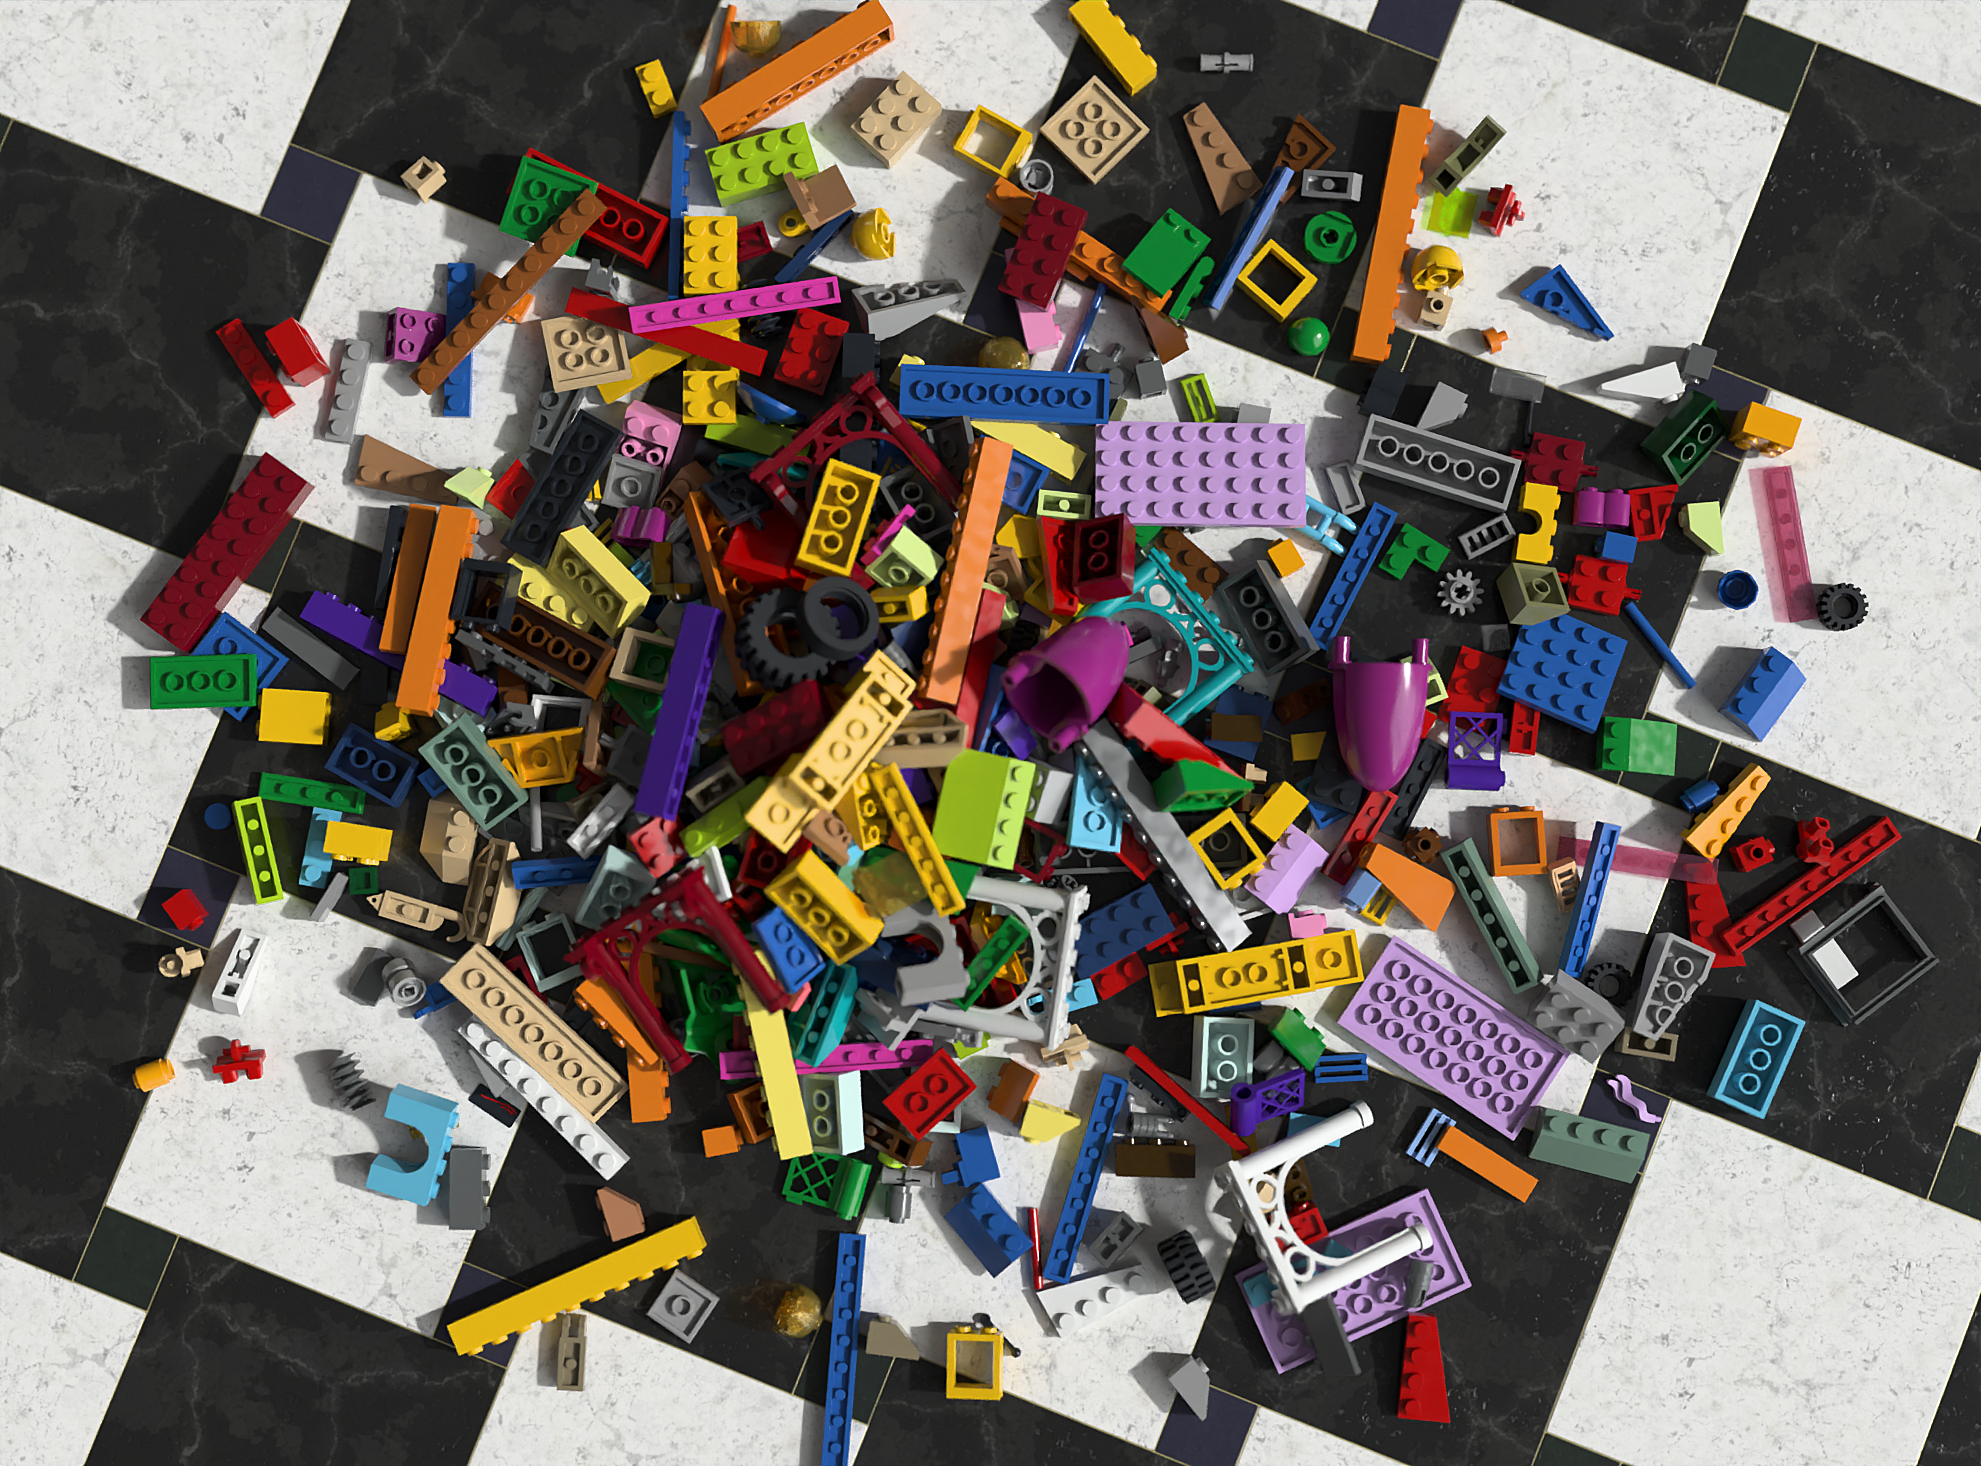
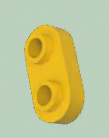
M798 207L783 213L778 221L781 234L789 239L798 238L817 229L811 230ZM789 220L796 222L794 227H788L786 223Z

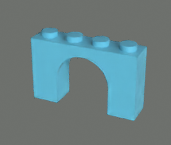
M398 1083L390 1093L384 1117L417 1128L428 1142L429 1156L428 1159L422 1162L409 1163L379 1154L371 1164L365 1187L425 1207L432 1198L436 1199L441 1184L437 1183L439 1175H443L447 1165V1160H444L445 1152H449L454 1137L450 1136L451 1130L456 1128L460 1114L456 1113L459 1103Z

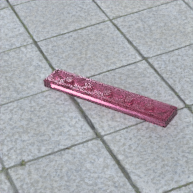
M1791 465L1765 469L1763 474L1789 621L1794 623L1817 619L1818 614Z
M1559 836L1556 861L1571 857L1576 865L1585 866L1591 840ZM1617 844L1610 870L1716 885L1719 859Z

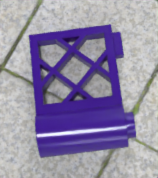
M1449 711L1447 764L1444 770L1445 789L1499 791L1501 786L1504 787L1506 776L1505 771H1501L1500 758L1502 734H1507V719L1503 718V713ZM1456 717H1466L1472 724L1462 735L1455 728ZM1471 717L1480 719L1474 722V720ZM1486 718H1496L1495 730L1487 736L1478 725ZM1476 728L1485 739L1473 748L1465 737ZM1495 735V740L1493 742L1491 738ZM1463 741L1471 752L1463 759L1454 758V747ZM1487 742L1494 748L1493 760L1483 759L1477 752ZM1473 755H1475L1478 759H1469V758L1472 757Z
M1299 1067L1256 1085L1244 1082L1235 1084L1230 1091L1231 1131L1238 1136H1249L1256 1130V1124L1281 1114H1289L1302 1107L1305 1078L1303 1069ZM1295 1080L1289 1087L1286 1086L1290 1081ZM1270 1090L1266 1096L1262 1095V1092ZM1280 1092H1283L1277 1100L1274 1099ZM1292 1095L1295 1096V1099L1286 1102ZM1268 1105H1271L1268 1110L1263 1111Z

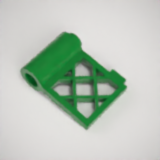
M813 1152L811 1154L816 1163L803 1169L799 1162V1156L792 1158L782 1194L787 1195L786 1201L802 1205L804 1200L837 1211V1217L851 1220L852 1216H858L872 1164L838 1154ZM817 1155L824 1156L825 1158L819 1160ZM829 1158L840 1161L837 1172L828 1177L821 1163ZM818 1166L824 1180L812 1186L805 1172ZM796 1167H798L800 1172L795 1174ZM802 1175L808 1189L800 1193L790 1190L793 1179ZM835 1177L834 1183L832 1185L830 1179ZM826 1182L831 1190L829 1201L819 1199L814 1188ZM810 1191L812 1196L806 1195L805 1193Z

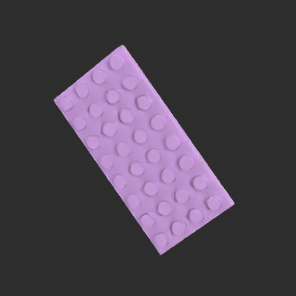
M1109 421L1108 424H1096L1095 518L1125 513L1133 526L1305 528V424Z
M1396 935L1392 936L1336 1021V1023L1513 1141L1571 1054L1570 1051Z
M1423 1188L1328 1232L1329 1236L1307 1245L1309 1249L1321 1255L1331 1238L1356 1254L1409 1228V1226L1417 1222H1422L1431 1235L1432 1246L1422 1251L1416 1250L1330 1293L1334 1299L1349 1342L1407 1316L1408 1312L1421 1310L1472 1286L1427 1188ZM1294 1252L1290 1256V1261L1293 1262L1304 1256ZM1411 1258L1435 1264L1430 1288L1427 1291L1426 1300L1422 1308H1407L1403 1302ZM1263 1261L1234 1275L1275 1367L1280 1374L1317 1357L1314 1347L1309 1349L1304 1337V1333L1308 1332L1304 1322L1299 1323L1296 1313L1282 1316L1281 1313L1275 1310L1272 1300L1253 1308L1242 1282L1268 1271L1269 1268L1266 1262ZM1315 1263V1271L1318 1270L1319 1273L1328 1269L1321 1264ZM1307 1266L1295 1269L1296 1274L1303 1275Z

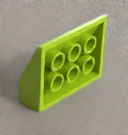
M967 748L953 759L945 768L931 831L932 839L939 853L1012 869L1036 764Z

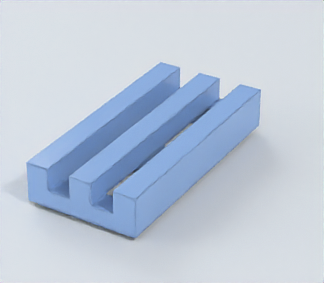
M1432 1107L1405 1152L1429 1167L1440 1150L1435 1145L1448 1124L1454 1127L1456 1121ZM1434 1117H1439L1419 1152H1414ZM1444 1121L1447 1122L1445 1128L1441 1132L1440 1136L1438 1137L1437 1141L1435 1142V1144L1433 1145L1432 1149L1430 1150L1429 1154L1425 1159L1423 1155L1427 1151L1428 1147L1435 1138Z

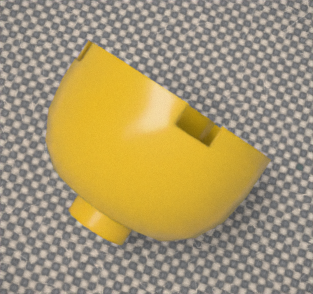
M882 207L862 212L854 221L852 233L849 235L851 246L856 248L861 256L871 261L886 260L895 255V234L892 232L889 235L887 225L892 223L887 212Z
M1433 244L1423 249L1416 255L1411 265L1412 282L1415 284V289L1423 293H1427L1429 290L1434 291V288H1444L1447 286L1449 290L1454 289L1464 279L1461 258L1452 248L1443 245Z

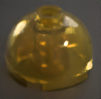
M781 20L729 21L730 35L734 46L740 52L749 53V58L751 59L764 58V53L773 51L780 42Z
M1008 336L995 337L987 342L980 351L978 360L980 368L1029 370L1030 364L1028 351L1023 344L1015 338Z
M794 1283L792 1286L796 1288L792 1293L786 1291L778 1305L774 1319L779 1320L778 1327L773 1325V1330L785 1337L802 1338L820 1326L822 1321V1315L820 1314L821 1304L814 1291L800 1283Z

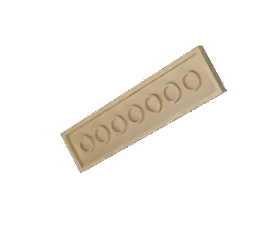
M478 941L439 979L441 984L593 1124L630 1088L629 1082Z

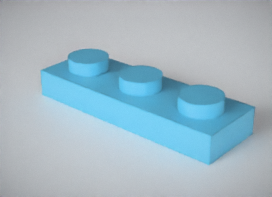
M314 807L299 884L327 889L333 860L330 858L331 853L323 852L328 820L340 822L342 812Z

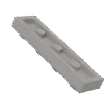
M351 338L346 339L325 439L353 445L374 344L371 342Z

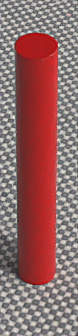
M1028 1208L1029 1238L1034 1243L1030 1248L1033 1289L1043 1288L1038 1209Z

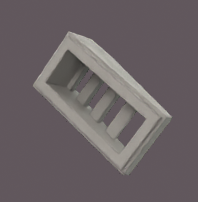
M1503 513L1458 536V539L1470 560L1517 535L1506 514ZM1499 521L1507 534L1503 537L1495 524ZM1489 526H1491L1497 538L1495 541H1492L1486 530ZM1479 531L1482 532L1488 544L1484 547L1477 535ZM1472 536L1478 550L1473 551L1467 537Z
M471 1047L469 1052L495 1098L500 1097L511 1084L474 1047Z

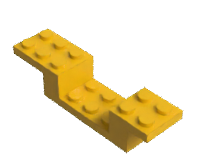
M684 216V295L686 299L739 291L737 216ZM740 326L724 335V337L740 342ZM696 355L689 356L687 358V371H683V424L736 425V405H739L736 383L740 379V370Z
M874 650L843 689V692L849 697L804 755H791L742 818L779 850L786 853L819 810L830 812L912 708V705L906 698L917 684L880 650Z
M1355 929L1276 942V944L1231 951L1230 953L1195 956L1148 965L1156 1017L1234 1006L1364 981Z

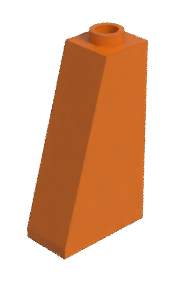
M1369 841L1368 845H1365L1359 854L1360 861L1358 865L1382 883L1380 887L1422 928L1436 932L1458 886L1381 844Z

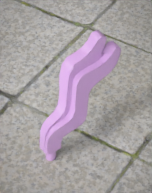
M1616 1074L1615 1077L1618 1079V1082L1613 1079H1607L1606 1083L1613 1088L1614 1097L1630 1106L1638 1119L1650 1123L1661 1122V1117L1649 1114L1646 1110V1104L1633 1096L1630 1080L1626 1076Z

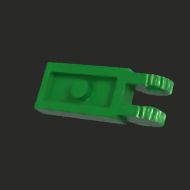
M1204 256L1199 261L1171 309L1168 317L1176 324L1179 319L1185 320L1191 309L1188 306L1192 297L1197 299L1204 286L1200 282L1208 280L1210 273H1212L1214 261L1211 257Z

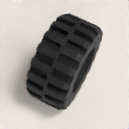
M784 587L781 592L779 588L769 590L767 594L762 593L754 602H751L736 627L734 644L737 646L734 651L736 658L742 659L739 665L743 671L747 670L750 673L748 678L753 682L757 680L762 683L761 688L767 691L773 688L775 693L781 694L806 679L821 682L837 661L817 654L809 646V656L803 658L787 657L779 653L769 642L766 633L767 626L784 624L798 631L795 620L796 607L801 597L807 592L805 590L799 589L798 592H795L792 587ZM819 599L816 605V616L820 625L831 636L842 639L841 631L836 630L839 626L837 618L831 617L830 613L832 610L828 605L823 606L820 603L821 599Z

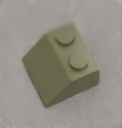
M1512 562L1496 580L1510 623L1532 626L1570 611L1556 568Z

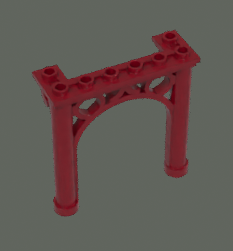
M871 370L867 374L864 372L858 374L851 381L850 392L846 396L844 393L838 395L831 402L833 407L826 413L821 410L811 419L813 424L806 430L803 427L791 437L793 442L786 448L784 445L778 447L771 454L772 460L769 458L764 462L761 459L750 469L752 473L749 475L750 481L754 485L757 484L802 535L813 507L812 488L820 467L837 449L857 440L878 439L889 442L899 448L947 502L954 513L959 511L957 503L959 496L964 491L963 485L875 386L876 380ZM858 401H861L864 404V406L855 404ZM854 412H862L867 418L864 430L860 432L849 431L845 426V420ZM872 416L878 420L889 434L870 431L873 421ZM840 418V429L846 436L843 438L839 434L833 437L825 436L823 432ZM812 441H815L817 444V451L813 456L816 459L814 465L808 457L796 456ZM823 443L830 445L825 451ZM796 462H804L809 467L807 480L792 482L787 477L788 469ZM781 468L782 478L776 474ZM806 487L805 499L807 508L790 488ZM854 560L847 579L854 581L867 591L875 584V581Z
M703 864L695 869L692 866L687 867L673 880L670 878L658 887L660 891L656 894L650 891L638 900L640 902L639 905L634 907L632 903L619 912L621 916L617 919L611 916L600 924L601 929L595 931L594 928L590 929L569 946L571 951L563 957L566 962L570 961L572 964L579 960V968L588 980L595 981L601 977L614 989L666 1063L665 1068L670 1075L683 1069L693 1059L647 996L640 981L639 961L642 951L649 940L657 934L670 929L688 928L700 931L713 938L725 951L769 1016L776 1014L792 1001L786 991L782 992L703 877L706 874L703 870L706 867ZM677 902L679 909L686 917L678 916L673 910V904ZM665 903V917H658L651 912ZM700 916L704 921L698 920L696 917ZM640 920L642 929L638 934L635 930L626 927ZM620 937L628 938L633 944L632 953L620 951L616 941ZM620 961L629 962L628 972Z

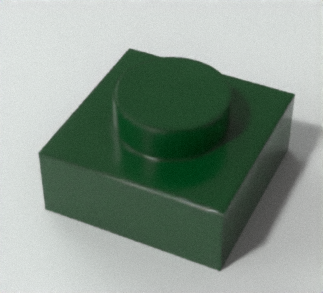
M377 867L349 869L350 895L379 893Z

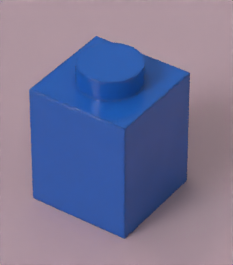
M1606 531L1601 534V537L1596 539L1594 552H1597L1596 558L1630 565L1633 563L1638 538Z

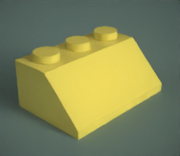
M1029 1098L1019 1125V1134L1023 1136V1141L1039 1145V1141L1046 1143L1078 1126L1081 1119L1076 1112Z

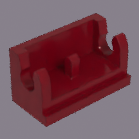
M763 220L737 229V264L773 252Z

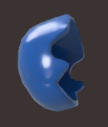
M1742 570L1727 572L1719 579L1716 589L1721 603L1734 610L1748 608L1756 601L1759 591L1752 575Z

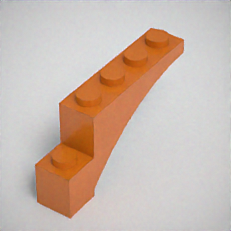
M616 941L617 947L619 949L621 945ZM600 977L595 981L586 979L573 992V995L576 997L574 999L575 1003L584 1011L588 1009L595 1016L593 1018L594 1022L603 1030L607 1028L613 1034L612 1040L620 1048L626 1047L632 1053L631 1059L639 1067L644 1066L648 1069L658 1059V1056L646 1044L636 1029L626 1006L614 989Z

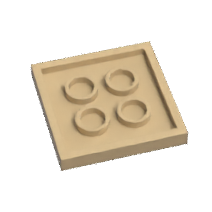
M1093 76L1040 128V132L1095 185L1149 132V129L1096 76Z
M575 315L541 321L555 393L632 378L623 331Z

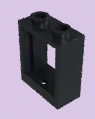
M464 558L451 619L459 623L460 628L469 631H475L476 627L483 628V631L493 634H499V630L510 631L523 571L512 563ZM479 576L505 579L496 620L470 617Z

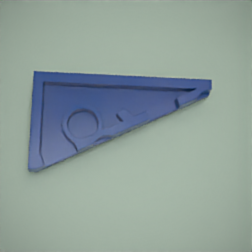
M1561 264L1519 294V297L1607 342L1614 337V334Z

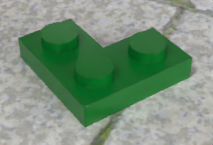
M1405 523L1377 568L1398 581L1402 579L1413 560L1436 573L1450 550L1408 523Z

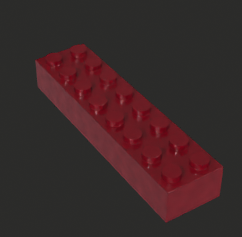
M265 452L139 620L181 651L191 653L315 486L277 458Z

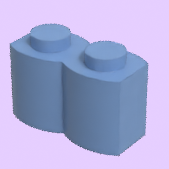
M1356 869L1338 894L1342 898L1340 903L1351 911H1357V909L1364 910L1382 883L1366 871Z

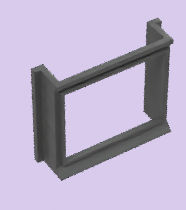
M1878 882L1867 888L1870 893L1803 944L1793 945L1785 951L1843 1027L1848 1024L1857 1025L1939 962L1938 958L1932 954L1885 893L1883 886L1879 885ZM1880 904L1922 960L1854 1011L1811 955L1876 905Z

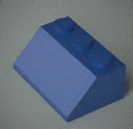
M1773 646L1765 648L1760 652L1718 712L1757 741L1762 742L1807 679L1796 664Z
M985 1183L977 1186L944 1216L993 1278L997 1277L1034 1245L1033 1241Z

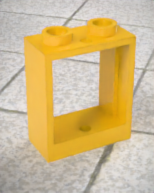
M979 104L975 111L971 109L964 122L967 125L963 132L958 131L951 144L954 146L953 154L997 180L1002 176L1010 181L1033 141V134ZM981 120L1017 140L1001 169L964 150Z
M1270 239L1266 245L1261 242L1252 253L1255 257L1249 264L1245 261L1235 280V284L1282 323L1314 287L1318 279ZM1269 252L1303 280L1281 306L1247 278Z
M1230 807L1225 808L1186 836L1223 891L1226 888L1231 891L1242 883L1241 878L1248 873L1251 876L1264 868L1262 863L1267 860ZM1230 821L1256 858L1224 880L1198 843Z
M956 1325L955 1329H951L947 1333V1398L1001 1399L1003 1396L1004 1331H997L995 1326H982L981 1330H971V1326ZM956 1340L994 1342L993 1384L956 1383Z

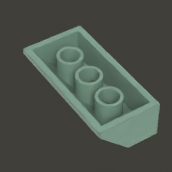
M464 712L418 750L486 832L524 804L530 797L528 788L521 789L514 780L513 774L502 764V757L494 747L492 749L489 747L486 736L469 715Z
M1540 1106L1528 1157L1632 1183L1644 1161L1650 1134Z

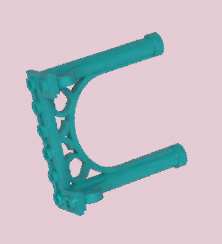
M1153 547L1148 552L1147 557L1134 567L1133 595L1145 587L1143 592L1144 602H1125L1132 597L1126 596L1091 603L1082 609L1071 623L1086 616L1110 617L1119 611L1127 609L1147 610L1158 614L1170 622L1178 630L1188 648L1191 660V675L1184 693L1163 713L1179 726H1182L1239 678L1253 672L1255 669L1251 665L1254 661L1245 651L1240 652L1235 646L1237 640L1228 630L1224 633L1218 624L1221 621L1212 610L1209 612L1205 610L1201 605L1204 602L1202 597L1195 590L1191 592L1185 585L1187 580L1178 569L1175 572L1168 564L1171 560L1162 549L1157 551ZM1159 574H1160V576L1163 578V579H1154V578H1155L1156 576H1158ZM1161 585L1169 593L1170 601L1167 605L1158 606L1151 603L1149 591L1152 586ZM1177 595L1191 613L1181 615L1174 611L1170 614L1166 610L1173 607ZM1198 621L1211 638H1203L1194 645L1192 640L1196 638L1194 625ZM1181 622H1188L1187 627L1185 628ZM1210 644L1217 651L1219 658L1216 664L1209 666L1198 661V649L1201 645ZM1226 655L1229 659L1223 664ZM1199 668L1205 671H1214L1195 687ZM1131 737L1124 743V746L1131 747L1130 755L1139 765L1138 761L1150 751L1147 752Z

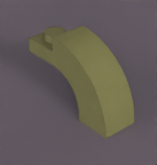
M1487 115L1466 140L1437 168L1428 181L1445 197H1448L1487 157L1507 131Z

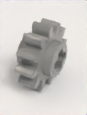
M1457 570L1455 578L1448 573L1445 575L1447 583L1444 581L1438 583V586L1443 591L1437 593L1436 597L1444 598V601L1439 606L1445 607L1448 605L1450 607L1448 609L1449 615L1458 610L1459 617H1462L1465 614V608L1469 613L1475 611L1472 604L1479 605L1482 603L1476 596L1483 593L1484 590L1476 589L1480 579L1471 581L1472 572H1468L1462 577L1461 570ZM1462 588L1464 590L1462 593L1465 596L1459 599L1456 597L1457 593L1454 590Z

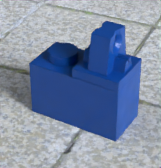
M984 1124L960 1131V1134L956 1133L957 1139L952 1140L956 1156L961 1154L962 1158L958 1159V1162L952 1163L953 1170L941 1173L943 1185L957 1181L958 1187L965 1186L966 1188L1000 1178L1001 1174L987 1125Z

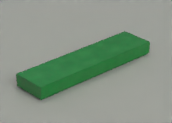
M262 772L257 797L261 796V799L363 814L366 791L354 786Z
M1010 914L966 968L969 973L970 983L966 986L964 996L950 998V1000L966 1012L1032 930L1014 915Z

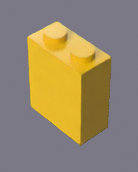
M263 688V693L258 698V708L261 710V717L256 723V735L259 736V741L328 746L332 694Z

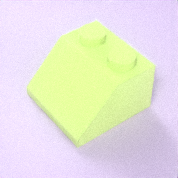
M903 526L884 552L872 564L867 566L864 571L885 588L925 586L933 579L944 559Z

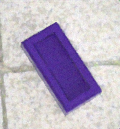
M1006 706L990 724L1016 760L1023 761L1038 745L1013 707Z

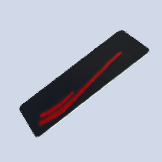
M482 1083L478 1085L469 1099L470 1102L508 1128H511L521 1113L520 1109L501 1096L495 1098L491 1090Z

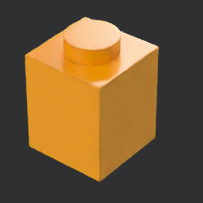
M1279 538L1268 545L1270 549L1266 551L1265 556L1271 561L1281 580L1305 566L1290 538L1285 541Z

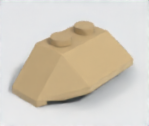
M947 709L908 711L871 760L884 765L895 761L898 769L947 766L965 750L968 726Z
M449 787L434 798L429 799L420 852L443 882L469 886L479 838L477 830L480 825Z
M492 837L489 844L475 859L463 907L468 941L475 943L478 941L480 944L490 946L515 922L522 889H515L512 862L522 860L514 842Z

